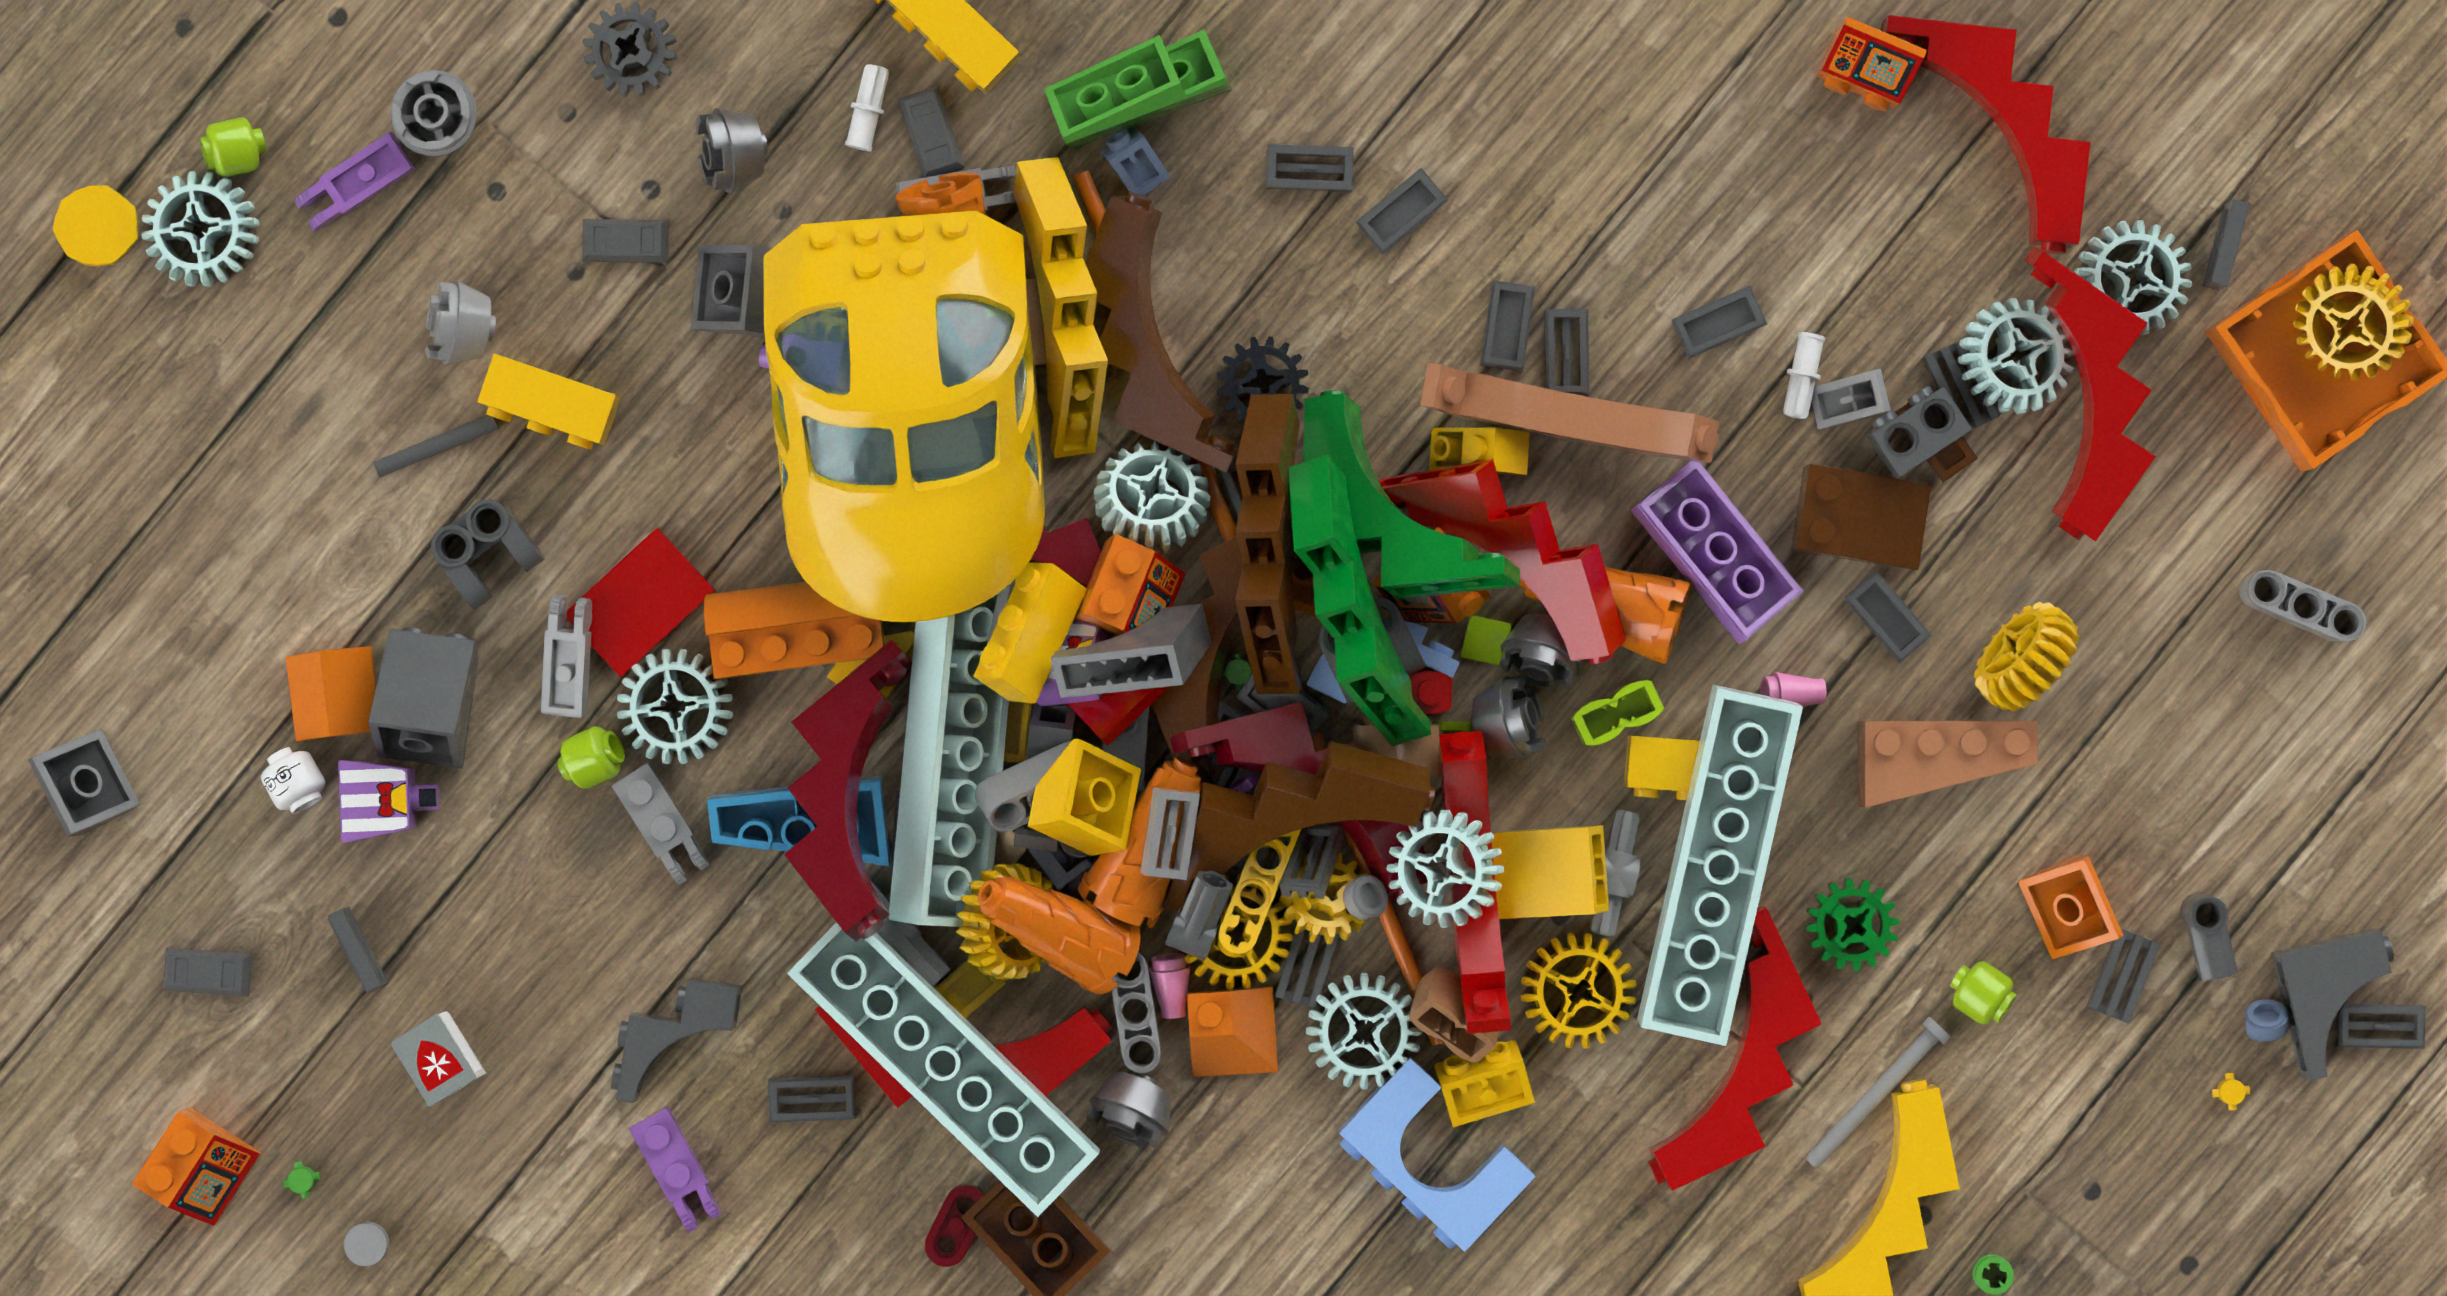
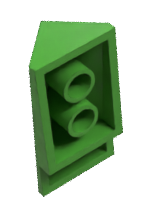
M1205 29L1165 47L1161 36L1158 35L1044 88L1061 135L1066 145L1071 149L1232 90Z

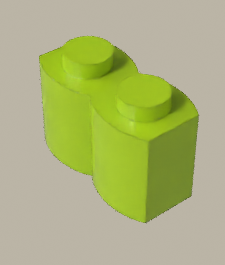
M1634 681L1618 688L1611 694L1609 699H1597L1581 705L1569 718L1582 745H1600L1614 739L1625 727H1637L1654 720L1663 711L1664 706L1652 681Z

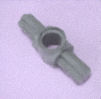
M1616 810L1614 814L1608 847L1605 849L1610 911L1593 914L1590 929L1595 934L1604 936L1615 935L1623 897L1630 898V896H1633L1636 888L1641 860L1638 856L1632 855L1640 820L1639 814L1635 812Z

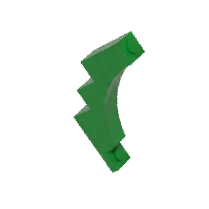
M1336 390L1321 392L1320 397L1304 399L1303 462L1328 454L1346 476L1351 517L1359 552L1361 554L1381 551V587L1397 599L1520 586V569L1505 558L1504 555L1499 553H1483L1479 555V551L1463 538L1442 534L1426 528L1406 517L1396 507L1381 487L1372 469L1365 448L1361 407L1344 392Z
M1328 454L1288 467L1294 551L1313 573L1315 616L1334 638L1337 682L1392 747L1431 735L1430 720L1412 699L1411 679L1392 645L1367 580L1352 522L1346 476Z

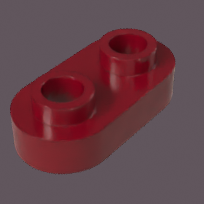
M960 1184L948 1193L925 1240L926 1254L936 1265L942 1267L954 1266L965 1257L976 1233L961 1218L965 1212L960 1210L958 1202L964 1197L972 1199L974 1204L985 1195L979 1187L973 1184ZM943 1236L952 1237L955 1241V1248L951 1251L943 1250L939 1245L940 1238Z

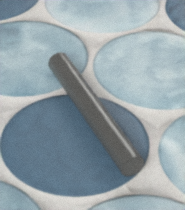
M486 415L374 461L375 469L379 477H383L499 429L498 422L495 417Z

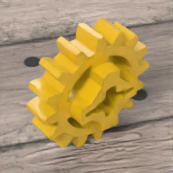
M1339 853L1324 899L1315 898L1314 892H1309L1307 898H1299L1297 891H1293L1291 897L1282 896L1281 894L1278 902L1283 903L1285 907H1289L1285 911L1283 918L1290 921L1295 919L1298 922L1294 930L1296 934L1306 929L1310 931V942L1314 943L1319 934L1324 935L1325 941L1329 945L1332 944L1335 934H1339L1346 941L1351 935V928L1358 932L1362 929L1365 921L1355 918L1350 913L1347 914V908L1344 903V890L1349 881L1367 875V873L1360 875L1354 873L1358 864L1355 860L1346 866L1342 864V853ZM1305 854L1297 879H1302L1307 865L1308 854Z

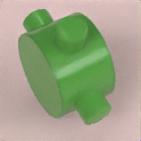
M1234 653L1232 654L1233 660L1223 670L1222 678L1227 677L1232 684H1235L1236 691H1241L1244 683L1252 675L1249 664L1241 659V654Z
M302 1161L293 1163L295 1169L290 1172L288 1179L283 1180L284 1188H290L295 1193L301 1194L302 1199L309 1198V1190L315 1186L316 1181L321 1180L320 1172H314L311 1168L303 1166Z

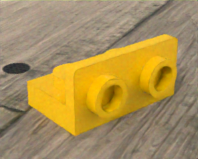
M1515 1040L1496 1042L1495 1048L1477 1063L1463 1059L1455 1054L1449 1056L1444 1061L1434 1064L1453 1128L1535 1103L1524 1061Z

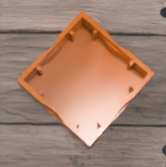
M2358 230L2344 235L2204 331L2301 472L2316 468L2363 436L2383 416L2398 408L2405 407L2447 378L2446 357L2421 321L2408 309L2401 314L2412 316L2414 323L2410 327L2403 329L2412 334V338L2409 343L2401 344L2405 350L2400 359L2391 357L2393 365L2388 370L2378 366V373L2375 377L2369 378L2362 369L2358 380L2352 381L2348 369H2345L2340 378H2334L2333 370L2335 366L2329 364L2325 370L2319 371L2317 367L2322 359L2318 355L2313 359H2306L2305 353L2310 349V343L2299 345L2296 340L2299 335L2306 331L2294 328L2293 325L2296 318L2303 316L2295 310V307L2299 301H2307L2302 295L2304 289L2307 286L2315 287L2314 279L2319 274L2329 279V271L2336 266L2342 271L2344 276L2349 264L2356 265L2358 275L2362 276L2367 266H2372L2374 268L2372 278L2377 281L2382 274L2387 273ZM2391 278L2385 284L2389 290L2394 287ZM2347 291L2336 293L2330 297L2336 301L2341 298L2348 303H2355L2360 301L2364 294ZM2375 303L2372 309L2373 318L2382 326L2380 330L2387 333L2384 313L2379 305ZM2363 308L2347 321L2348 327L2343 333L2344 336H2347L2350 330L2354 329L2361 322L2358 318L2363 313ZM2321 311L2322 328L2329 340L2332 341L2335 335L2334 327L2325 319L2326 314ZM2350 342L2344 346L2343 350L2361 353L2371 351L2376 347L2371 344L2365 346L2359 342Z

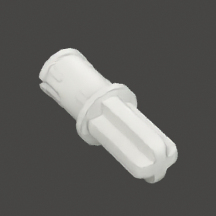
M872 64L864 67L856 103L851 102L850 107L854 108L847 141H845L844 145L862 151H872L879 115H884L881 105L889 77L888 69Z
M1798 332L1792 369H1787L1786 373L1790 375L1783 412L1792 418L1806 419L1809 414L1815 381H1819L1821 378L1817 371L1826 337L1808 332Z

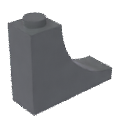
M1203 604L1162 608L1147 622L1124 634L1095 644L1056 651L1050 659L1061 698L1184 685L1212 644Z
M2368 929L2271 952L2283 1004L2289 1012V1030L2302 1078L2312 1081L2328 1077L2325 1055L2326 1043L2331 1025L2345 1001L2360 987L2373 979L2392 973L2389 962L2394 961L2393 948L2387 936L2383 937L2380 930Z

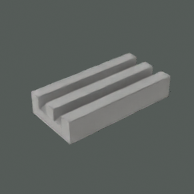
M1153 788L1140 873L1146 876L1187 880L1200 794L1193 791L1184 792L1175 789ZM1168 799L1158 867H1156L1166 800ZM1179 801H1184L1174 869H1170L1169 864L1176 834L1175 826Z

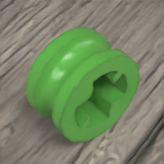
M1995 1254L1984 1255L1973 1266V1280L1976 1286L1985 1293L1991 1295L2002 1294L2013 1283V1269L2010 1263L2001 1256ZM1991 1263H1996L1997 1269L2004 1272L2003 1279L2001 1281L1996 1279L1998 1284L1990 1286L1989 1280L1982 1277L1984 1268L1990 1270L1988 1265Z

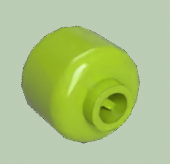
M243 117L212 123L207 126L205 136L199 137L207 170L214 169L220 177H230L256 170L260 164L259 154L267 153L261 128L252 129L249 121Z
M592 726L568 737L562 742L561 757L558 758V768L565 780H572L580 788L590 789L619 774L621 763L625 759L624 749L615 733L606 731L601 727Z
M1986 961L1975 963L1971 969L1963 965L1950 984V987L1956 990L1953 996V1006L1981 1025H1987L1993 1020L2000 1023L2017 997V994L2012 992L2014 982L2011 977Z

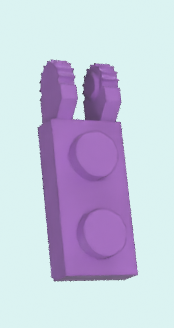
M389 132L321 176L318 183L298 195L294 202L299 209L307 208L328 192L334 204L316 214L309 222L313 231H317L337 220L342 214L346 216L416 170V167L395 135Z
M669 1107L629 1128L669 1203L673 1202L675 1210L688 1232L698 1228L696 1216L683 1197L690 1192L697 1190L705 1212L712 1219L721 1215L719 1205L707 1185L709 1180Z

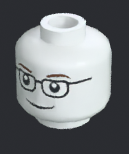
M287 747L267 758L269 766L262 772L261 781L279 810L290 809L292 814H296L310 808L322 799L320 793L325 788L326 783L309 752L297 751L293 753L290 747Z

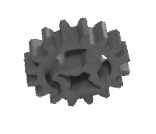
M633 2L630 12H626L620 3L615 4L616 14L610 16L604 10L600 11V16L604 22L600 26L594 23L588 25L595 34L594 39H583V45L592 49L593 52L583 57L584 62L588 65H597L591 72V76L595 80L605 76L606 79L603 87L609 92L616 84L619 85V91L623 97L628 96L630 87H634L640 96L645 95V84L650 83L656 89L660 88V83L656 77L660 73L665 76H671L672 72L665 65L666 61L677 60V54L668 50V46L677 42L676 37L671 34H663L670 26L665 19L655 23L657 12L651 7L644 15L641 14V7L637 2ZM633 22L628 29L620 31L613 29L620 24ZM652 31L658 43L657 56L650 51L648 45ZM635 42L639 53L636 56L628 54L625 58L626 54L621 50V47L624 43L632 45ZM603 43L610 47L612 54L608 68L603 59ZM647 69L645 73L639 76L627 77L632 70Z

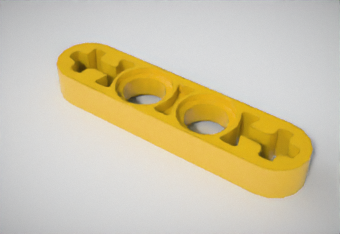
M1301 829L1280 837L1279 840L1288 841L1287 846L1278 839H1274L1247 855L1216 934L1217 946L1225 955L1234 958L1242 957L1255 945ZM1270 847L1276 850L1280 859L1278 867L1271 870L1262 868L1256 859L1259 849ZM1247 886L1259 888L1264 896L1263 905L1256 909L1246 907L1241 901L1242 889ZM1233 909L1243 917L1257 919L1256 924L1251 920L1246 922L1242 936L1248 939L1247 943L1240 942L1237 947L1230 945L1231 937L1225 934L1226 930L1233 931L1241 917L1239 915H1232Z

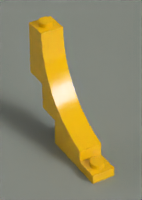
M1058 157L1019 161L1016 165L1013 195L1025 227L1039 290L1046 349L1047 401L1053 414L1050 449L1054 458L1095 453L1108 359L1093 325L1097 290L1083 259L1087 224Z
M1917 1079L1901 1083L1902 1090L1891 1092L1894 1113V1139L1891 1161L1879 1197L1867 1219L1853 1238L1822 1266L1798 1280L1801 1296H1893L1886 1257L1928 1249L1918 1197L1960 1189L1940 1088L1934 1084L1927 1085L1926 1079Z

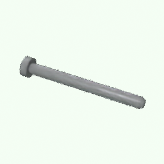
M1928 1017L1922 1023L1926 1028L1924 1032L1808 1153L1806 1160L1814 1168L1821 1166L1938 1041L1944 1045L1951 1038L1932 1018Z

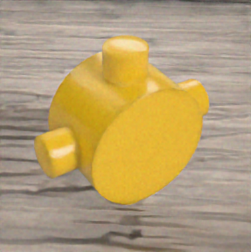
M2225 1073V1079L2219 1082L2217 1089H2212L2213 1098L2218 1097L2222 1102L2228 1104L2229 1110H2237V1104L2244 1100L2246 1094H2250L2249 1085L2244 1086L2240 1081L2234 1079V1073Z

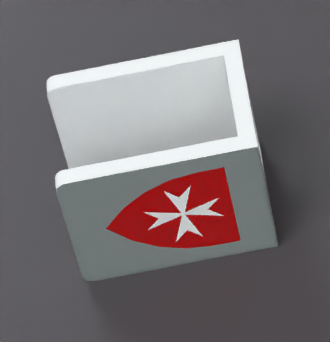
M447 1011L432 1016L391 1043L392 1048L429 1107L443 1101L486 1074L455 1021Z

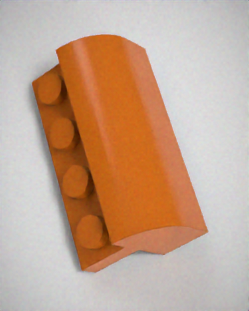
M806 581L707 594L705 596L704 625L705 634L709 636L714 679L864 660L870 658L885 645L882 620L866 618L834 605L813 590Z

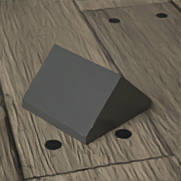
M102 729L36 755L28 760L68 837L85 835L141 805Z

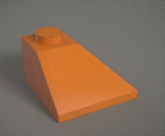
M1273 986L1187 992L1192 1077L1278 1072Z

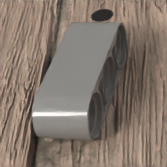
M2262 570L2251 572L2240 583V598L2248 607L2329 641H2353L2359 638L2366 629V615L2357 605L2276 571ZM2260 578L2266 579L2272 589L2271 596L2265 602L2259 600L2254 592L2255 583ZM2301 594L2308 597L2311 603V611L2305 618L2298 616L2294 610L2295 599ZM2340 611L2345 612L2351 621L2350 628L2345 634L2339 633L2334 627V617Z
M1072 740L988 777L979 784L975 791V800L994 830L1008 832L1028 823L1035 786Z
M1138 951L1136 959L1141 965L1140 974L1133 979H1124L1117 973L1112 981L1120 985L1112 990L1124 1063L1133 1072L1147 1073L1152 1071L1160 1061L1161 1044L1148 962L1143 953ZM1133 998L1142 1000L1148 1009L1146 1017L1138 1022L1128 1020L1123 1013L1124 1004ZM1138 1041H1145L1153 1047L1154 1057L1146 1064L1134 1062L1129 1054L1131 1046Z

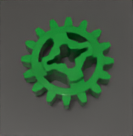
M1845 878L1842 889H1839L1834 882L1828 883L1830 894L1827 897L1820 893L1814 895L1820 903L1818 909L1807 908L1806 910L1809 915L1815 917L1814 923L1804 926L1806 931L1815 932L1816 937L1809 942V945L1812 948L1820 946L1824 948L1819 957L1824 962L1834 956V968L1842 970L1846 961H1850L1852 970L1855 972L1860 971L1862 960H1865L1869 966L1875 967L1877 964L1874 955L1879 953L1888 957L1890 952L1884 944L1887 940H1898V936L1890 932V926L1900 924V919L1889 917L1888 912L1896 905L1893 901L1882 903L1881 898L1885 890L1880 887L1870 893V881L1863 879L1858 888H1855L1852 878ZM1846 896L1863 897L1855 906L1844 907L1837 901ZM1876 911L1880 920L1878 935L1872 928V917ZM1826 914L1832 918L1833 930L1828 939L1824 929ZM1859 915L1860 918L1857 924L1861 928L1858 933L1849 931L1845 934L1844 931L1847 925L1843 921L1846 916L1855 918ZM1860 942L1867 947V949L1857 953L1841 952L1850 943Z

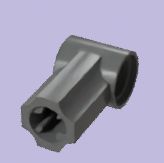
M1212 870L1198 871L1183 909L1179 908L1165 945L1205 961L1219 927V924H1217L1218 919L1225 908L1233 884L1225 879L1224 875Z
M2205 893L2189 895L2182 902L2180 916L2188 929L2199 980H2217L2238 973L2227 927L2228 910L2226 905L2220 899ZM2204 903H2209L2213 910L2212 917L2207 923L2200 925L2196 920L2197 908Z

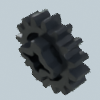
M1271 336L1266 340L1265 346H1259L1256 337H1251L1250 348L1247 350L1239 343L1234 345L1238 355L1235 359L1224 356L1223 362L1229 367L1228 372H1217V378L1226 381V386L1218 389L1217 393L1218 396H1229L1230 400L1225 404L1224 410L1228 412L1236 408L1239 411L1236 422L1239 424L1245 420L1248 407L1238 397L1265 395L1261 394V390L1256 387L1243 388L1256 381L1257 373L1264 372L1266 378H1274V380L1282 378L1269 385V393L1267 394H1277L1280 388L1292 385L1290 394L1294 396L1296 409H1302L1303 404L1296 397L1297 394H1308L1309 388L1300 385L1299 380L1307 377L1309 373L1308 370H1297L1296 365L1301 361L1302 356L1297 354L1290 358L1287 355L1289 343L1285 342L1277 349L1274 348V340ZM1265 355L1279 359L1288 369L1276 370L1267 364ZM1249 358L1251 364L1250 371L1245 378L1234 381L1237 369Z

